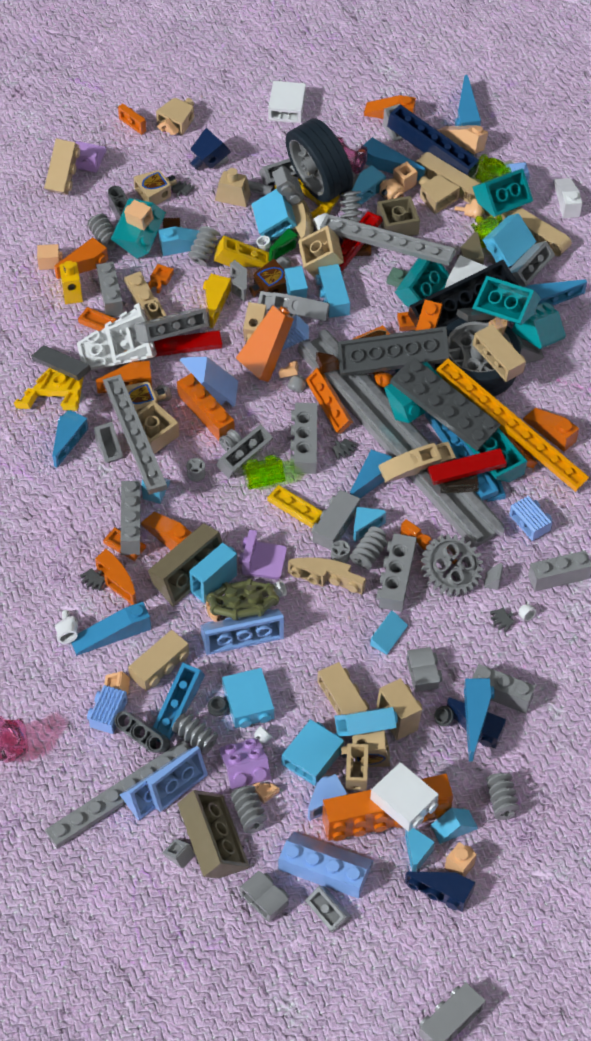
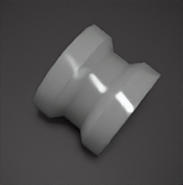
M230 429L226 436L219 438V443L228 452L242 438L235 430Z
M200 458L190 459L186 465L187 477L194 482L203 480L206 475L205 462Z
M343 540L335 541L331 545V560L347 563L350 559V545Z

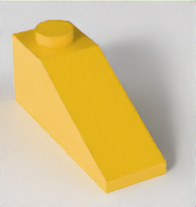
M223 236L214 248V261L229 267L230 263L234 260L243 267L262 268L270 262L268 261L269 252L227 236Z
M211 273L208 280L204 281L203 290H205L210 328H214L231 292V278Z

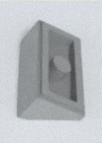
M319 885L305 900L332 933L352 918L325 886Z

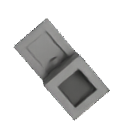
M234 260L230 263V276L234 278L232 280V293L245 302L247 300V269Z

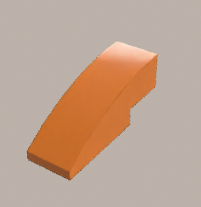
M105 549L95 558L97 570H101L104 574L105 585L130 604H137L136 593L129 574L121 562L110 551Z

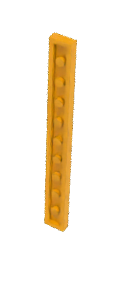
M447 358L436 369V372L444 381L501 424L500 429L575 492L588 480L589 476L450 359Z

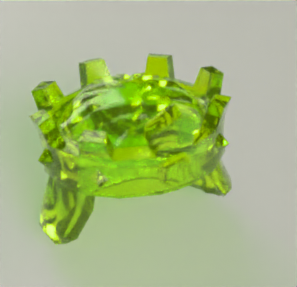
M482 154L479 158V166L475 177L483 183L510 172V168H506V165L501 160L488 158L487 154Z
M501 214L497 215V218L489 216L485 219L481 216H476L475 222H477V225L471 224L474 232H478L482 248H486L483 239L503 221Z

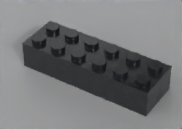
M501 260L410 305L408 315L415 327H417L424 301L429 300L441 303L443 307L436 328L445 327L460 318L457 316V309L473 307L486 276L515 285L519 284L504 260Z

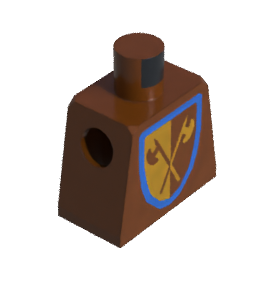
M272 259L254 273V285L249 287L250 293L254 297L260 294V291L287 294L285 271L275 259Z

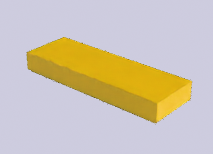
M280 485L267 497L268 502L311 528L320 521L323 511Z

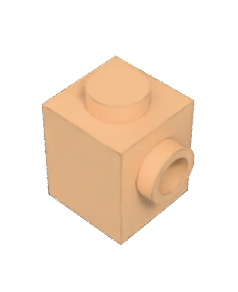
M406 161L394 169L393 178L404 187V192L417 185L418 171Z
M133 200L124 211L126 222L141 230H145L154 219L151 207L136 200Z
M58 244L37 245L39 270L55 269L54 265L63 260V252L59 251Z
M459 842L446 857L445 869L465 877L475 865L477 854L470 846H464Z

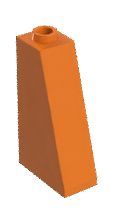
M273 305L236 357L259 380L269 382L294 320L289 315L290 311L283 306L279 308Z

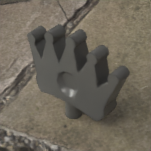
M179 181L172 187V192L177 193V196L180 194L187 196L194 190V186L191 187L190 183L187 185L186 181L183 184Z
M346 438L342 442L336 440L335 443L337 445L333 446L332 451L338 460L340 456L345 459V454L351 456V452H354L356 444Z
M91 568L80 575L81 578L85 577L82 580L84 584L88 582L86 584L87 588L93 585L91 587L92 590L98 587V591H100L105 583V578L100 576L103 573L101 570L96 573Z
M504 608L490 611V615H494L491 617V620H496L493 625H499V630L504 628V632H507L514 624V620L510 618L513 616L512 612L507 614Z

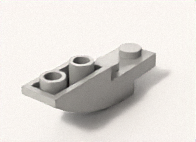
M260 291L258 300L259 304L266 305L267 311L273 305L279 308L283 306L290 311L289 315L295 314L302 318L320 321L327 320L330 306L329 303L264 291Z

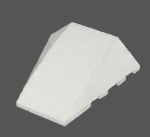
M139 303L134 305L135 309L127 313L125 311L120 315L121 318L105 324V328L98 332L96 330L77 342L80 360L89 364L91 370L120 366L153 358L157 355L154 341L149 343L137 342L134 324L147 321Z

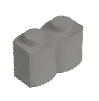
M282 166L272 172L277 191L285 196L288 203L295 205L304 200L299 180L291 175L288 168Z
M431 647L407 650L406 661L414 691L438 689L440 682H442L441 670H437L435 665L438 664L436 652L433 653Z
M257 871L240 886V894L266 921L271 922L288 906V894L284 889L273 885V879L267 873L263 874L261 871Z

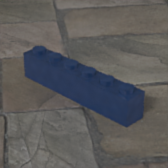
M401 104L390 113L387 127L423 153L429 152L469 177L476 173L479 159Z

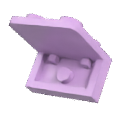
M76 141L75 143L80 148V156L76 159L75 163L76 169L97 173L106 153V147Z
M249 530L248 537H244L243 540L244 553L241 552L239 556V564H242V574L279 580L286 557V546L257 542V531Z
M247 739L241 743L227 744L219 749L226 766L231 789L271 779L268 758L261 743L258 742L259 739Z

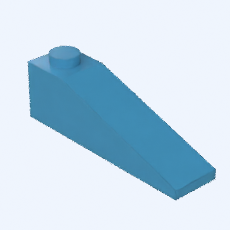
M464 75L455 126H480L481 119L468 75Z
M373 137L360 147L359 160L368 166L372 165L378 170L393 174L396 167L407 161L418 171L417 181L425 176V168Z
M584 279L533 284L525 288L534 290L541 299L538 305L549 303L554 306L585 294L587 281Z
M144 602L123 608L78 633V637L71 642L76 656L151 630L150 616Z
M183 662L153 725L155 729L164 734L169 740H171L174 734L172 731L174 722L181 714L186 713L205 677L201 670Z
M490 678L465 679L464 701L469 762H473L490 701L494 699V686H490Z

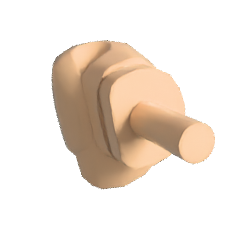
M473 199L471 204L466 203L465 207L455 206V211H464V215L480 219L484 215V208L477 203V199Z

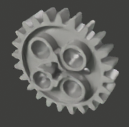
M447 534L445 537L439 536L437 540L433 539L431 544L426 546L427 550L422 553L425 557L421 559V562L426 565L421 570L427 571L423 575V577L430 578L427 584H435L433 590L439 587L440 594L446 591L448 597L452 593L457 597L460 593L465 595L467 591L470 592L474 589L473 586L478 585L477 580L482 578L479 573L483 571V568L479 567V565L483 561L477 559L481 554H475L474 551L477 547L471 548V541L464 543V537L458 540L457 534H455L451 539L450 535ZM447 549L451 550L453 555L448 554ZM461 553L462 556L453 565L452 569L447 573L446 577L443 578L442 575L444 574V572L450 567L452 561L456 559L458 554ZM462 561L467 563L468 568L462 564ZM436 563L442 566V570L436 566ZM451 575L457 578V582L452 579Z

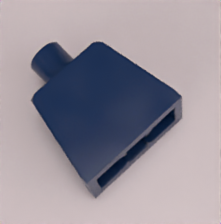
M206 128L191 147V151L196 157L190 164L196 170L203 163L209 168H213L231 151Z

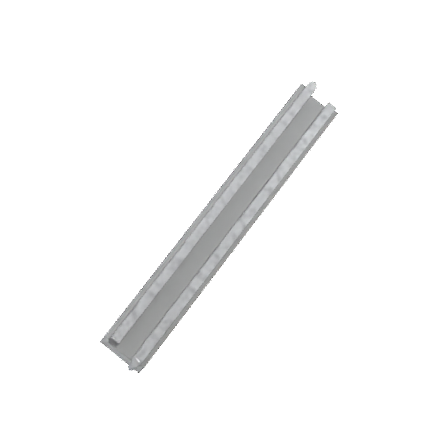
M323 329L319 332L318 338L312 341L303 340L298 345V353L313 370L319 368L316 362V352L334 355L339 360L338 341L328 330ZM340 368L339 370L324 373L342 403L392 458L431 444L412 422L406 423L395 420L387 395L367 373L341 377ZM428 468L421 470L419 474L408 476L455 530L464 537V540L466 542L471 541V548L478 547L497 535H504L505 525L473 490L449 492V490L446 491V489L441 488L442 486L440 485L442 484L433 485Z

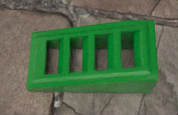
M287 229L270 247L268 261L276 260L295 249L298 235L291 229Z

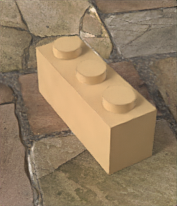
M55 139L44 187L46 190L63 195H68L69 191L72 190L73 182L71 180L72 176L76 173V159L80 156V148L77 143Z
M493 324L475 333L472 345L505 382L524 372L525 358L514 349L512 343L508 342L501 331L496 329Z
M170 630L128 666L129 677L145 691L155 687L163 676L170 674L179 662H184L189 656V644L173 630Z
M340 662L318 671L317 682L337 715L369 710L367 701L365 699L362 700L357 685L355 683L352 684L348 670L343 668Z

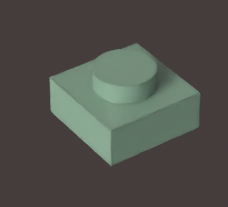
M393 267L387 277L386 284L398 287L408 272Z

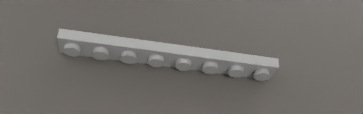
M329 214L326 215L320 226L321 229L328 225L340 237L447 266L450 265L456 253L455 248Z
M121 374L103 379L105 389L148 494L167 490V484Z
M184 740L46 828L45 834L58 849L124 806L126 803L119 794L190 749V747Z

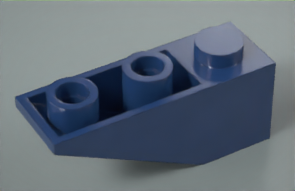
M407 871L405 875V884L412 890H419L430 899L439 900L445 903L448 908L463 912L475 887L474 881L456 872Z

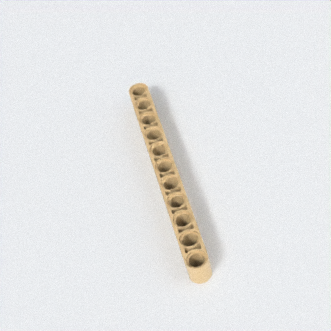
M425 152L415 161L425 168V176L428 179L440 175L460 187L459 198L471 204L473 199H476L472 186L480 184L478 181L429 152ZM521 207L495 217L484 209V213L500 223L507 216L519 213L537 241L536 243L546 241L555 256H561L572 244L571 239L566 234Z

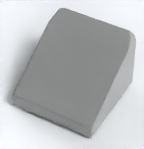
M499 563L487 571L484 583L485 588L499 589L503 563Z
M177 838L162 853L180 868H184L195 856L191 845Z

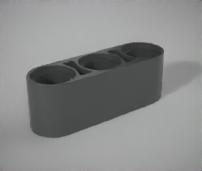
M112 186L108 189L109 206L117 221H119L128 198L121 187Z
M121 711L116 715L115 725L117 728L150 752L163 754L170 749V740L136 714ZM129 717V724L125 726V718ZM144 728L145 735L141 738L140 731ZM158 739H160L161 745H160V747L157 749V748H156V741H157Z

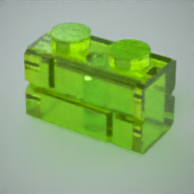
M276 455L266 456L265 460L261 461L251 459L246 461L247 464L242 465L245 484L249 490L286 481L282 460L276 457Z

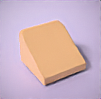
M123 671L108 674L105 676L104 685L126 691L128 695L130 677Z

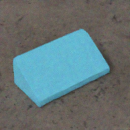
M391 610L371 637L370 646L388 655L408 625Z

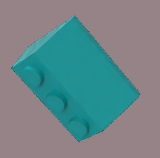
M523 168L472 186L477 203L493 217L533 201Z
M129 198L111 240L139 259L150 252L166 212L152 202ZM133 200L143 202L152 209L154 219L145 230H141L126 222L124 211Z
M418 258L395 293L404 305L410 307V305L444 289L450 274L442 264Z
M486 276L472 309L522 325L534 315L541 298L534 290Z
M549 303L539 304L534 315L522 325L514 323L512 328L515 334L539 349L563 340L566 337L559 311L554 309Z
M423 362V363H422V364H424L426 367H428L431 371H433L435 374H437L440 378H442V377L431 367V365H430L428 362ZM391 383L384 387L395 420L410 423L426 412Z
M500 429L478 451L467 444L474 454L501 448L507 464L504 468L489 471L496 480L511 482L525 475L527 460Z

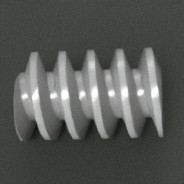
M346 191L340 194V197L345 199L340 202V204L345 205V207L340 209V211L345 212L340 218L360 222L362 218L357 217V215L362 214V211L357 210V208L362 207V205L357 203V201L361 200V197L356 195L361 193V191Z
M101 213L90 218L87 226L95 239L104 245L107 251L115 249L117 244L111 240L115 228H113L106 214Z
M200 227L199 233L196 235L197 239L194 240V245L191 246V251L188 253L189 258L201 266H207L204 260H210V257L206 254L213 253L209 248L216 247L212 242H218L215 236H221V234L214 228Z
M370 527L360 540V543L352 551V554H350L349 557L352 562L360 567L370 569L372 563L376 561V558L380 556V552L388 544L385 532L378 527Z
M185 713L181 714L174 722L172 731L178 733V736L184 738L192 747L198 746L203 755L207 754L215 745L218 733L215 732L211 735L212 729L208 728L205 730L206 724L202 723L199 725L200 719L196 718L193 720L194 715L192 713L188 716Z
M509 773L492 774L486 778L494 817L498 820H509L519 810V805L515 804L518 801L517 797L514 796L516 790L512 789L514 787V783L511 781L513 777Z
M253 785L238 788L230 795L245 833L260 831L265 826L263 822L267 820V815L263 814L264 808L260 807L261 801L257 800L259 797L258 793H254L256 788Z

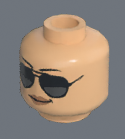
M394 178L385 179L381 182L379 195L383 199L389 200L404 197V187Z

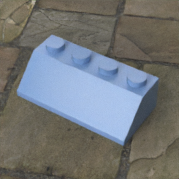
M268 609L260 617L255 615L239 618L238 620L226 618L222 621L207 622L200 625L206 655L284 639V616L279 609Z
M293 832L286 840L280 854L278 870L359 899L373 860Z

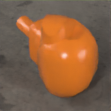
M384 371L372 373L375 375L376 384L383 388L390 384V380L393 377L392 374Z

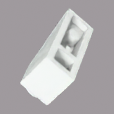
M571 178L554 179L553 182L563 219L580 217L582 200L576 185Z

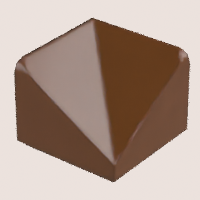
M316 352V362L321 374L339 370V360L334 355Z

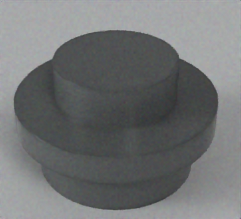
M216 696L208 702L207 709L213 716H222L227 712L228 704L225 699Z
M448 706L439 707L434 713L435 721L440 726H449L454 720L453 710Z

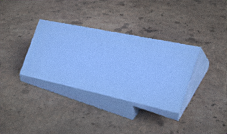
M182 357L180 359L220 405L227 400L232 407L235 406L238 388L237 379L208 357Z
M195 746L186 750L119 794L138 820H141L155 808L162 812L208 775L200 748Z

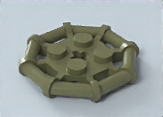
M248 578L246 581L222 583L219 589L207 595L206 600L210 604V612L213 615H222L238 620L243 617L255 615L260 617L264 615L266 610L279 603V596L276 595L275 586L272 583L265 584Z

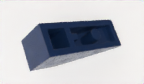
M449 697L447 706L453 710L454 719L466 730L465 703ZM488 712L479 743L485 747L496 749L505 729L506 719Z

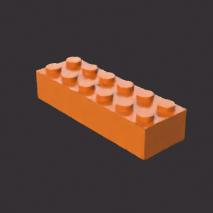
M447 774L421 779L439 794L437 808L433 813H427L423 817L422 823L429 819H438L452 808L453 793ZM371 790L323 800L322 820L328 841H341L350 836L360 837L368 832H383L387 828H402V826L370 799Z

